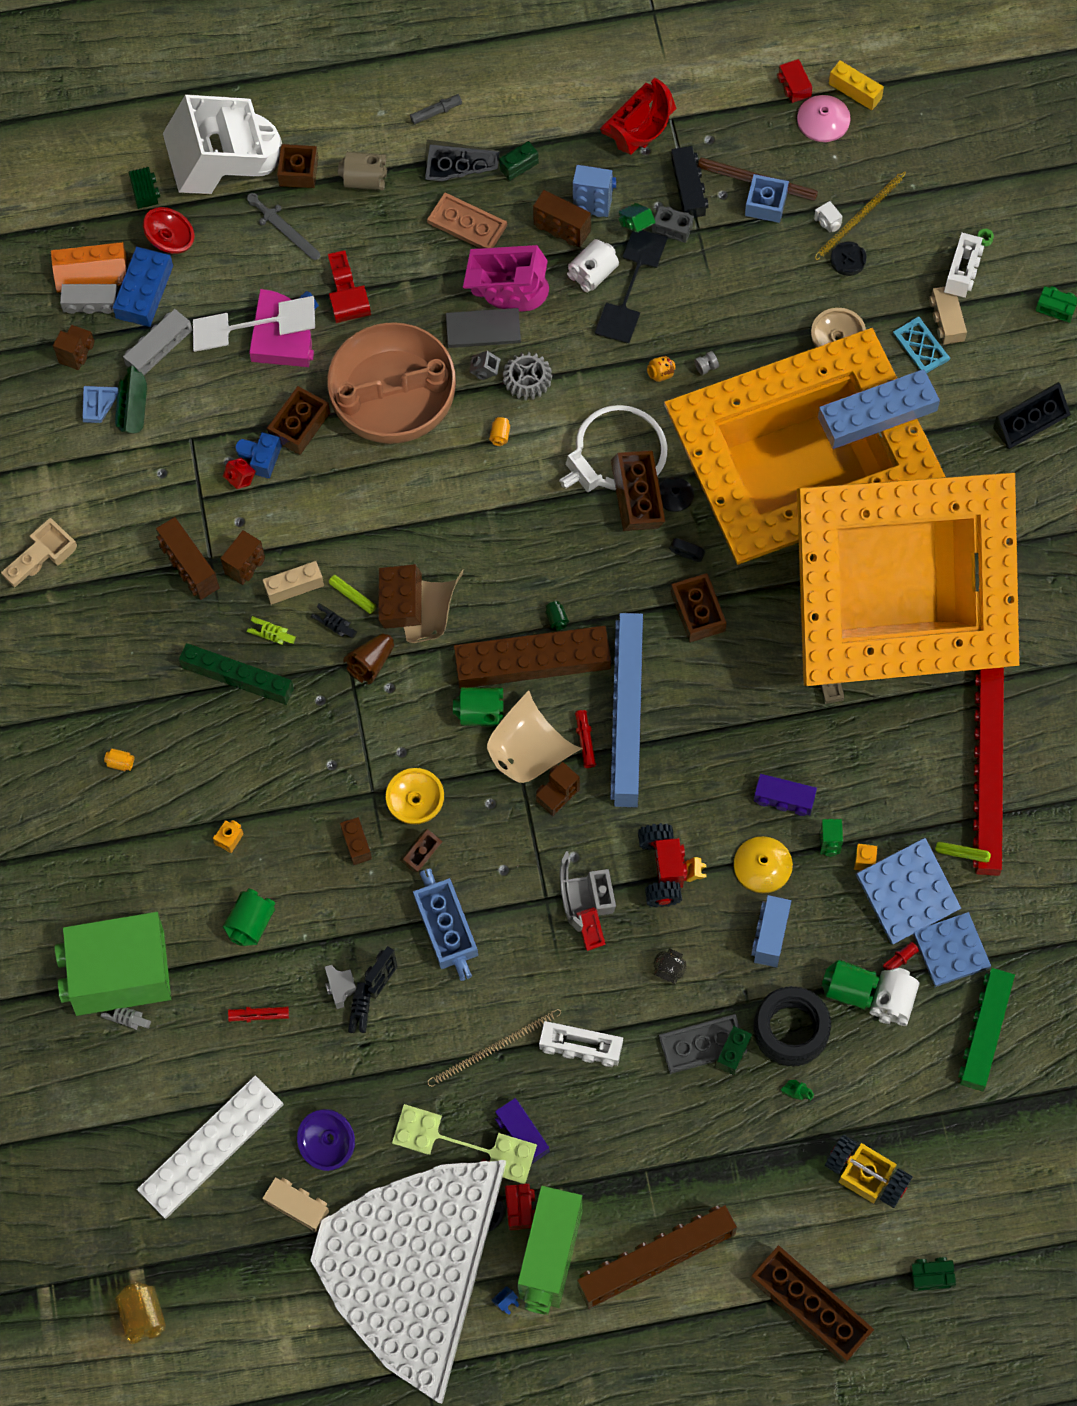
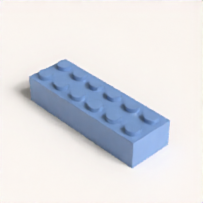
M923 369L819 407L818 419L832 448L835 449L936 412L940 400Z

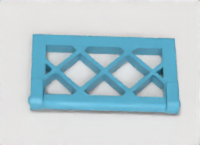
M920 317L893 331V335L919 370L924 369L928 373L950 360L949 355L944 351ZM919 325L923 332L914 331L913 327ZM910 333L909 340L906 341L901 334ZM912 334L923 336L922 342H910ZM924 337H928L934 346L923 344ZM909 345L920 347L919 355L915 354ZM922 348L932 349V357L922 356ZM935 350H938L942 356L941 358H933ZM920 359L928 360L930 364L924 366Z

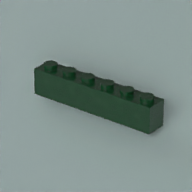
M188 643L185 644L179 658L181 668L284 705H287L294 690L292 680Z

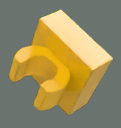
M694 857L684 862L687 864V882L706 877V874L701 873V869L706 868V864L701 863V858Z

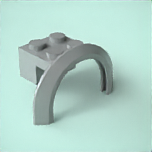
M566 851L560 864L561 894L568 922L579 932L582 930L583 924L581 915L577 918L576 913L595 907L598 916L612 914L616 908L609 869L589 872L587 877L568 880L570 858L568 851Z

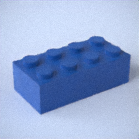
M136 247L113 306L116 319L148 327L151 326L173 268L171 255Z

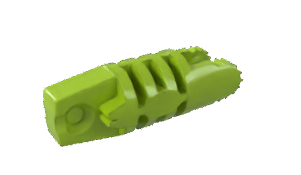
M253 616L251 617L250 621L263 626L261 632L254 628H248V633L283 645L284 641L294 644L296 636L288 634L287 628Z

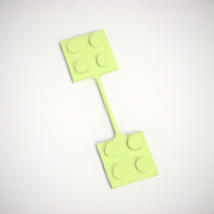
M404 1104L392 1141L393 1144L428 1155L431 1154L434 1141L438 1138L487 1152L491 1157L490 1162L505 1160L506 1166L503 1178L526 1184L537 1144L498 1133L495 1146L490 1150L440 1135L438 1128L442 1118L441 1115Z

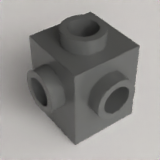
M489 351L474 355L471 359L469 372L481 380L498 374L500 358Z

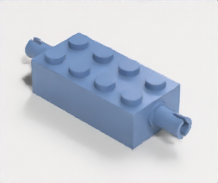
M426 869L428 877L423 870L420 872V876L425 887L413 891V895L441 969L455 965L460 981L465 980V975L469 979L472 977L466 960L477 957L478 950L451 879L436 883L432 870Z

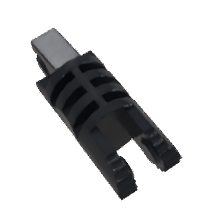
M318 603L317 608L327 615L322 619L319 615L312 613V619L331 629L341 637L344 634L351 638L356 636L357 631L350 627L351 622Z
M365 982L357 983L356 993L353 994L348 1028L349 1033H355L358 1020H360V1032L366 1033L371 994L368 993V985Z

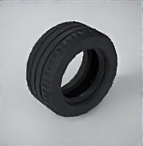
M785 986V988L781 987L772 991L761 1001L756 1011L753 1031L757 1046H759V1049L766 1057L775 1063L777 1062L779 1065L795 1067L812 1062L823 1052L830 1036L831 1017L829 1016L828 1008L818 995L816 996L814 992L812 993L806 988ZM788 1007L798 1008L806 1012L814 1025L812 1037L799 1045H787L779 1041L772 1033L770 1027V1020L775 1013Z

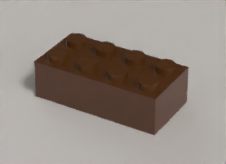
M653 451L617 453L611 459L623 531L658 529L665 522Z
M176 517L156 528L158 534L156 539L159 542L158 545L164 554L167 553L171 565L174 568L177 567L181 579L184 582L187 581L189 584L188 588L193 596L197 595L202 600L220 589L215 572Z

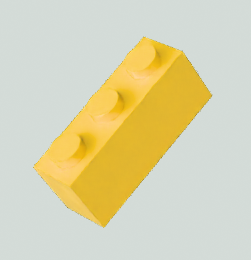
M841 60L830 72L829 85L868 109L873 110L882 99L884 86Z

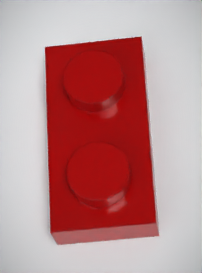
M592 907L576 913L577 918L581 915L583 924L581 934L585 949L589 951L606 945L597 909Z

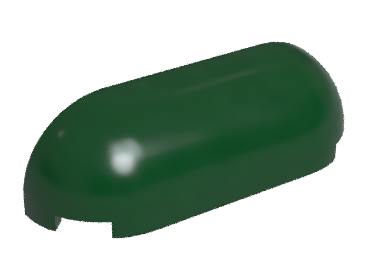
M131 365L126 369L128 372L124 379L119 381L115 417L116 427L126 434H135L142 430L147 395V383L144 375Z

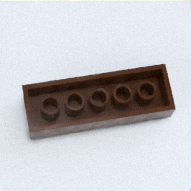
M779 1245L751 1276V1282L844 1364L850 1360L874 1331L867 1322Z

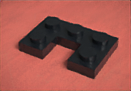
M388 946L385 950L379 952L376 957L377 962L373 967L370 966L364 975L368 985V993L374 999L378 997L398 968L395 952Z

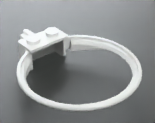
M615 405L597 410L579 428L576 437V450L568 455L566 465L571 473L559 480L561 486L567 489L579 481L587 492H590L597 486L616 490L614 479L609 477L603 479L601 474L597 475L581 455L584 433L589 424L601 414L609 411L625 410L642 417L651 424L661 444V455L656 465L657 476L662 471L667 458V442L661 427L650 415L634 407Z

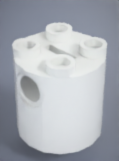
M594 239L568 264L569 272L567 275L571 280H576L586 293L590 290L593 291L619 266L615 249L608 243Z
M895 968L881 972L870 1009V1014L879 1017L880 1022L884 1024L896 1022L901 1026H907L919 987L918 980L909 976V971Z

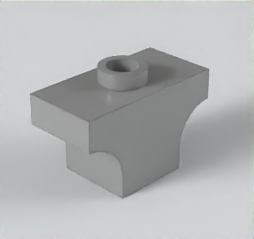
M333 965L326 966L325 970L329 982L325 984L328 995L333 994L336 1008L344 1007L345 999L356 993L351 970L337 971Z

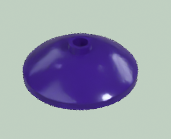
M328 1109L317 1110L306 1116L299 1126L297 1134L298 1147L303 1158L311 1166L320 1170L330 1171L340 1168L351 1158L355 1147L354 1132L347 1119L338 1112ZM330 1134L333 1135L334 1140L330 1139Z

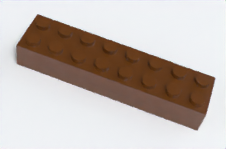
M606 626L454 645L460 689L461 687H478L611 669Z
M717 1205L709 1210V1214L703 1217L701 1214L690 1220L691 1223L685 1226L679 1224L672 1228L673 1232L667 1235L661 1233L653 1238V1242L649 1244L646 1242L641 1243L635 1247V1251L629 1254L626 1251L616 1257L617 1260L611 1263L606 1261L600 1264L598 1270L592 1273L588 1270L579 1275L580 1279L577 1280V1287L588 1309L735 1236L737 1226L726 1205L723 1207Z

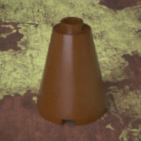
M380 634L349 652L343 660L344 663L347 662L348 664L346 668L348 672L361 683L367 681L368 685L373 683L394 648L393 638L388 634Z

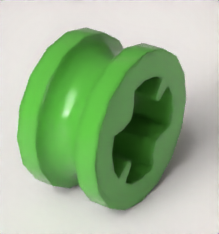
M989 229L980 230L977 235L978 237L982 238L983 235L988 237L987 241L984 238L982 239L981 245L990 246L994 238L993 232Z

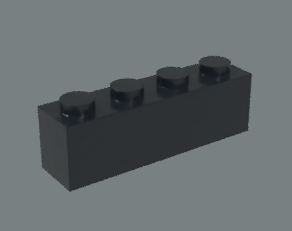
M693 146L671 149V161L682 211L689 213L694 218L706 216V209L709 208L708 199L704 198L703 195L705 193L704 182L701 183L700 181L702 173L701 168H697L696 164L698 163L697 152H694Z

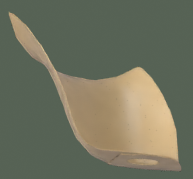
M463 570L459 577L453 581H422L421 625L404 627L407 642L418 643L436 639L443 635L447 626L452 594L457 582L463 575Z
M529 690L498 724L487 743V750L495 766L505 775L519 783L535 779L559 762L583 749L564 739L548 723L535 705ZM509 758L514 760L513 764L508 761ZM498 761H502L507 766V770L503 769Z

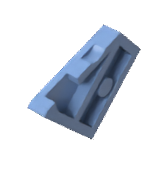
M84 386L83 422L102 423L117 398L118 387Z

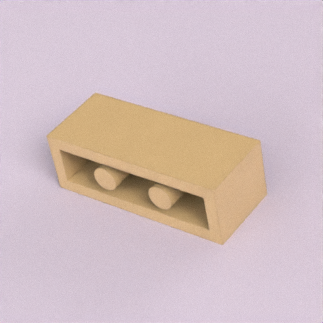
M945 287L933 288L932 295L929 296V303L931 307H934L935 323L938 322V337L942 338L943 345L965 341L967 330L957 295L945 293Z
M316 561L263 579L271 605L324 586Z
M275 1177L263 1197L266 1204L316 1233L320 1228L321 1221L329 1213L326 1202L319 1198H316V1200L310 1198V1194L302 1188L298 1190L293 1188L292 1183L285 1178L279 1180Z

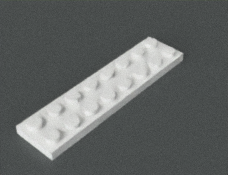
M254 1076L137 1189L138 1192L166 1219L284 1105L283 1102Z

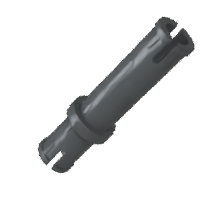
M459 94L445 100L441 99L439 100L440 102L410 114L412 123L416 125L421 121L443 112L447 113L450 109L462 105Z

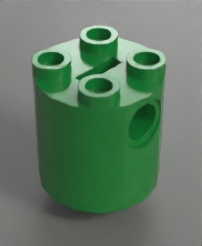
M461 687L460 695L453 699V714L460 719L461 726H498L503 719V715H500V713H503V700H500L503 699V688Z
M250 888L247 891L240 892L222 927L227 933L229 940L239 946L257 945L272 914L275 912L274 906L276 903L269 898L263 899L258 896V892Z
M838 959L826 969L822 985L826 998L854 1005L865 1010V1007L870 1008L873 995H870L872 988L876 989L879 976H876L875 971H868Z

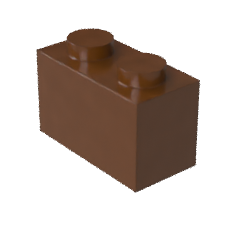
M359 817L341 822V830L353 865L372 860Z
M425 829L401 857L400 861L414 873L418 872L443 841L430 830Z

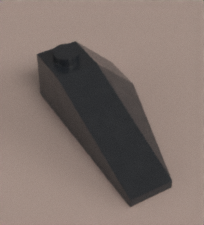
M427 140L425 180L446 181L455 177L460 178L473 173L478 174L498 168L500 151L445 141Z

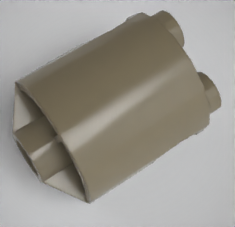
M347 151L345 157L338 165V176L344 179V187L384 191L385 180L383 178L387 177V167H384L386 165V154Z

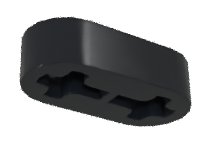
M674 538L669 547L673 553L696 562H701L706 553L703 548L678 538Z

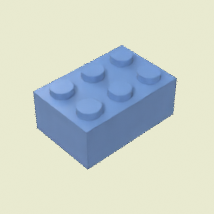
M577 165L573 180V204L591 212V215L608 217L612 201V170Z
M768 895L767 902H762L759 919L763 920L758 921L755 935L759 939H754L751 956H755L754 963L777 968L791 900Z

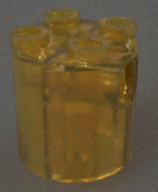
M140 1282L126 1286L115 1298L126 1340H129V1344L142 1341L141 1338L149 1336V1339L161 1336V1332L165 1331L166 1324L155 1286H148Z

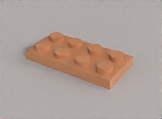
M447 193L443 194L427 219L428 224L480 249L493 248L507 227L506 221Z

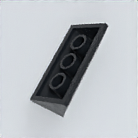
M1057 382L996 416L993 429L1008 449L1071 415L1061 384Z

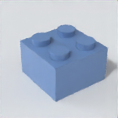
M754 174L746 203L745 216L780 223L788 193L789 181Z

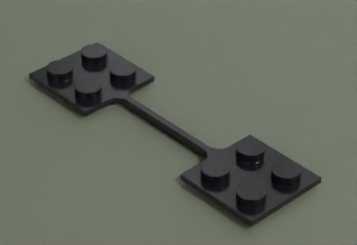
M641 230L638 233L632 231L623 259L634 261L637 267L623 304L620 306L610 303L605 304L595 334L630 344L641 312L628 309L626 303L640 266L658 267L668 237Z

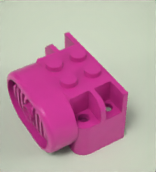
M537 245L470 249L463 288L471 289L472 294L476 297H485L489 304L499 309L518 308L519 312L531 311L542 305L548 296L549 284L545 278L548 261Z

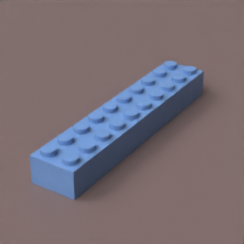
M620 613V620H616L611 800H615L614 807H638L643 614Z

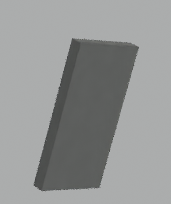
M518 308L446 313L448 348L521 343Z
M736 1014L660 1034L659 1040L669 1073L673 1074L717 1062L733 1026L740 1028Z

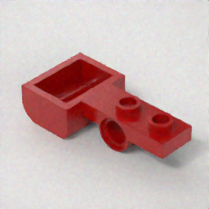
M346 251L328 254L337 292L329 293L336 323L371 315L365 286L355 287Z

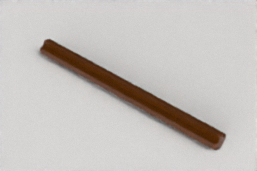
M700 158L698 161V167L750 183H752L754 174L765 176L705 158ZM793 183L788 184L789 194L813 201L816 200L817 190Z

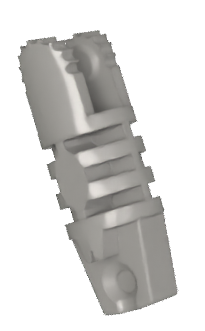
M118 1008L113 1016L106 1012H102L100 1016L136 1030L138 1025L149 1029L151 1021L141 1018L142 1012L129 1008Z

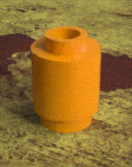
M497 417L492 422L489 440L493 445L503 446L508 442L510 431L508 419Z
M112 748L110 752H106L104 762L107 763L109 768L131 771L134 756L130 755L129 752Z

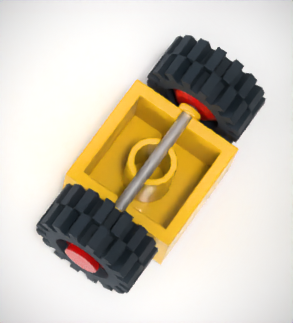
M843 1134L831 1151L824 1166L839 1175L847 1163L848 1166L840 1177V1184L873 1204L885 1186L886 1189L880 1200L895 1208L913 1176L898 1168L890 1180L889 1178L897 1164L862 1143L852 1157L851 1154L857 1142Z

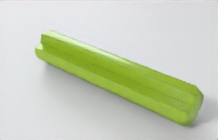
M333 575L330 578L329 584L366 612L372 614L376 610V604L338 576Z
M937 842L935 851L941 854L981 862H989L991 853L985 850L944 842Z

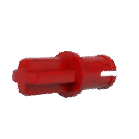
M910 942L901 951H896L895 955L883 964L884 970H893L899 968L902 964L906 965L907 960L919 952L918 947L913 942Z

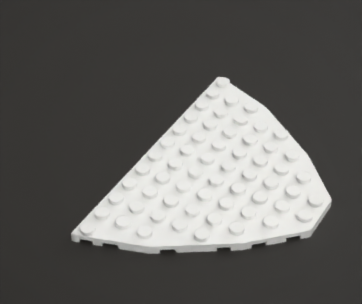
M505 1160L440 1165L423 1173H417L392 1182L387 1186L373 1189L363 1197L349 1203L338 1212L321 1221L311 1256V1262L337 1310L384 1366L440 1404L443 1403L506 1166Z

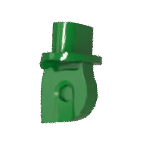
M789 1080L781 1089L783 1094L798 1100H812L814 1096L812 1090L807 1088L805 1083H799L797 1080Z

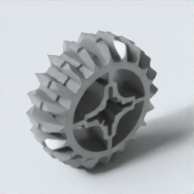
M521 352L520 357L514 355L513 360L509 359L508 365H505L503 383L506 385L507 391L511 390L512 396L517 394L518 399L524 396L525 400H527L528 396H531L534 400L535 395L541 397L542 392L546 393L547 387H550L552 370L549 367L548 361L544 362L543 356L538 358L537 353L531 356L530 352L524 356ZM538 370H539L540 373L542 374V377H541L540 380L537 378V374H536V372H537ZM515 372L518 374L517 382L513 378Z

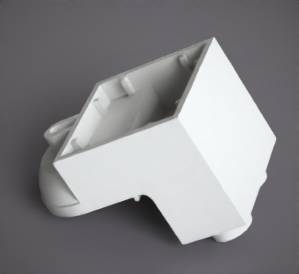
M185 95L163 132L179 193L212 194L224 175L265 176L272 173L279 165L281 137L272 123L264 117L255 114L251 99ZM212 134H219L224 153L218 152V150L213 151L209 139Z

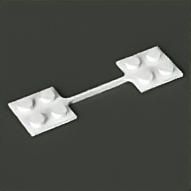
M314 296L280 302L279 315L277 317L229 326L228 313L193 319V351L229 345L228 334L231 330L270 322H279L280 335L315 329Z

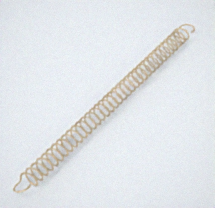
M538 1018V1021L535 1020V1024H534V1025L536 1026L537 1029H538V1027H537L536 1022L538 1023L539 1020H540V1021L543 1023V1025H544L543 1019L541 1020V1019ZM515 1031V1034L512 1033V1036L509 1035L511 1038H512L513 1035H514V1036L517 1038V1040H518V1037H517V1034H516L517 1031ZM469 1057V1060L466 1059V1062L462 1060V1063L464 1062L466 1064L468 1061L472 1065L470 1061L471 1057Z

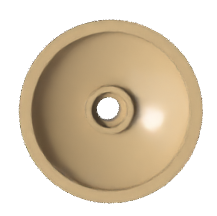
M831 308L823 311L815 318L812 324L811 337L814 345L819 347L836 341V337L842 339L864 331L866 327L863 320L855 312L845 308Z

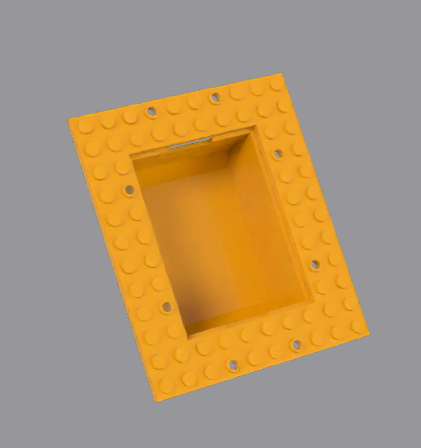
M873 328L664 402V406L737 565L799 543L797 488L946 477L918 419L881 431L883 437L876 433L835 449L832 448L818 419L819 407L898 379ZM718 500H722L723 503L720 504V503H718L717 501H718ZM866 510L863 512V516L867 515Z
M1015 473L797 488L803 682L805 686L1019 666ZM866 510L867 515L863 516V512ZM975 553H978L979 591H976ZM811 554L814 556L812 561L810 560ZM815 613L816 617L812 620V615ZM871 648V652L868 654L867 650Z

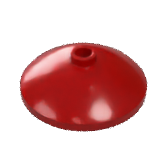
M158 207L150 210L144 217V233L156 248L167 253L179 254L187 251L193 244L195 237L193 227L181 213L170 208Z

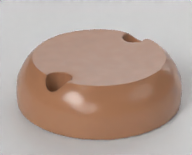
M404 323L377 324L355 333L337 350L328 372L329 398L339 419L355 434L379 443L396 444L409 442L433 430L447 415L452 405L456 388L454 365L443 344L427 331Z

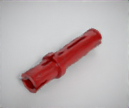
M579 710L575 712L578 727L576 732L579 734L581 748H583L581 750L584 767L592 768L596 766L590 734L592 729L588 723L587 711Z
M288 1006L228 1009L229 1022L247 1021V1023H250L251 1020L289 1019Z

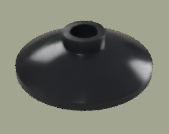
M673 477L664 480L659 485L664 509L671 512H679L691 505L694 491L686 480ZM677 490L679 492L675 494L672 491Z

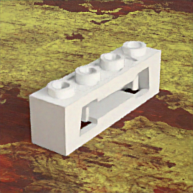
M961 233L947 279L945 293L966 298L967 291L972 290L974 281L971 279L975 280L976 268H978L981 259L978 256H982L984 246L981 245L983 238ZM962 256L965 259H969L966 273L959 271Z
M544 1021L539 1047L547 1054H554L556 1052L566 1058L573 1059L574 1057H579L585 1062L593 1063L598 1061L602 1062L604 1066L613 1067V1065L618 1066L623 1037ZM563 1035L567 1036L566 1039L589 1043L593 1045H598V1043H600V1050L598 1052L595 1048L571 1044L567 1042H564V1044H562Z

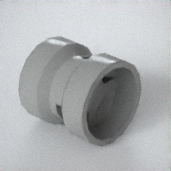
M712 351L706 353L704 357L694 359L695 366L702 376L711 369L719 368V362Z

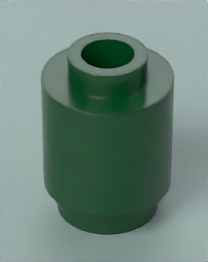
M559 601L547 604L545 613L551 628L558 631L565 629L569 620L563 605Z

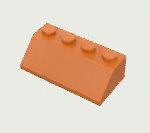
M123 242L51 250L57 293L61 292L62 284L122 285L127 272V257Z

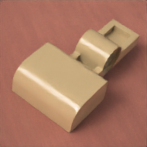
M51 518L30 535L31 541L34 544L1 572L2 576L14 588L28 575L34 576L42 568V563L48 558L58 566L75 551L77 547L76 541Z

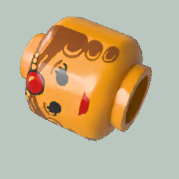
M667 356L654 358L647 366L649 377L656 382L670 379L674 375L675 363Z

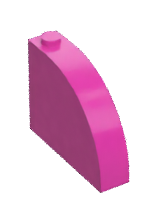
M260 289L255 321L277 317L279 315V303L290 301L291 299L278 292ZM279 322L255 325L250 347L251 362L309 367L310 361L314 359L310 330L280 335Z

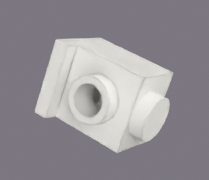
M830 201L815 209L814 220H819L820 225L826 228L829 233L835 232L841 227L843 216Z

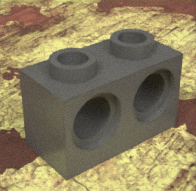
M659 206L655 216L656 223L652 226V233L686 243L693 227L694 216L687 212L673 210L670 207Z

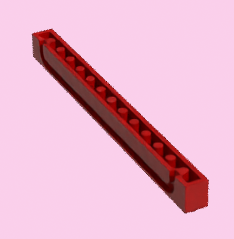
M1004 667L979 669L978 674L975 676V686H978V692H975V703L978 704V710H975L974 720L978 722V728H975L974 739L978 740V745L974 747V757L977 758V764H974V776H977V782H974L973 791L974 794H977V801L974 800L973 812H977V819L973 820V831H976V837L973 838V848L991 853L989 862L973 860L972 865L973 868H976L977 875L1000 876L1002 871Z

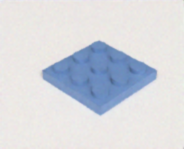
M969 912L921 928L913 934L935 987L991 968Z

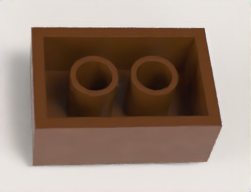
M543 190L533 205L534 225L538 229L545 230L554 237L562 238L570 245H576L581 248L591 232V212L546 190Z
M297 386L268 426V434L280 437L282 446L301 455L329 416V403Z
M417 565L379 568V621L385 629L421 625L422 573Z
M707 573L671 584V595L689 643L726 631V620Z

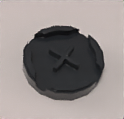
M846 241L839 243L832 250L830 262L836 272L852 276L864 269L867 255L865 250L858 246L857 243Z

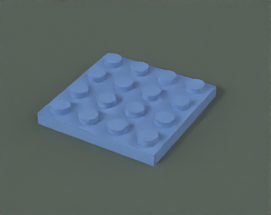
M926 838L856 873L891 944H895L914 934L915 931L927 927L961 909Z

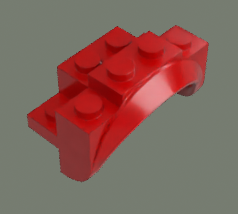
M654 78L651 84L645 83L600 128L601 133L615 139L618 149L630 155L639 146L645 148L663 132L667 126L669 116L677 109L669 88L657 78Z

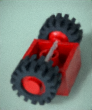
M659 823L658 825L652 824L651 826L641 827V829H638L639 846L642 849L655 850L659 883L650 884L645 888L647 905L650 907L654 906L655 908L676 905L682 901L681 888H683L684 881H687V864L683 863L685 856L684 844L680 845L679 838L674 839L673 827L671 825Z

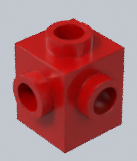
M239 458L231 460L226 464L223 477L236 489L250 486L256 471L245 460Z

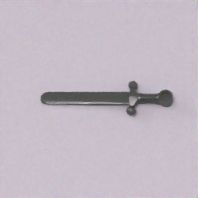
M250 193L248 195L249 205L257 207L264 214V218L259 220L260 225H265L269 220L311 259L317 260L320 258V252L276 214L281 211L280 205H275L274 209H268L258 200L257 194Z

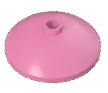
M818 95L809 98L801 105L797 115V123L801 132L809 139L817 142H831L842 137L848 130L850 113L847 106L841 100L829 95Z

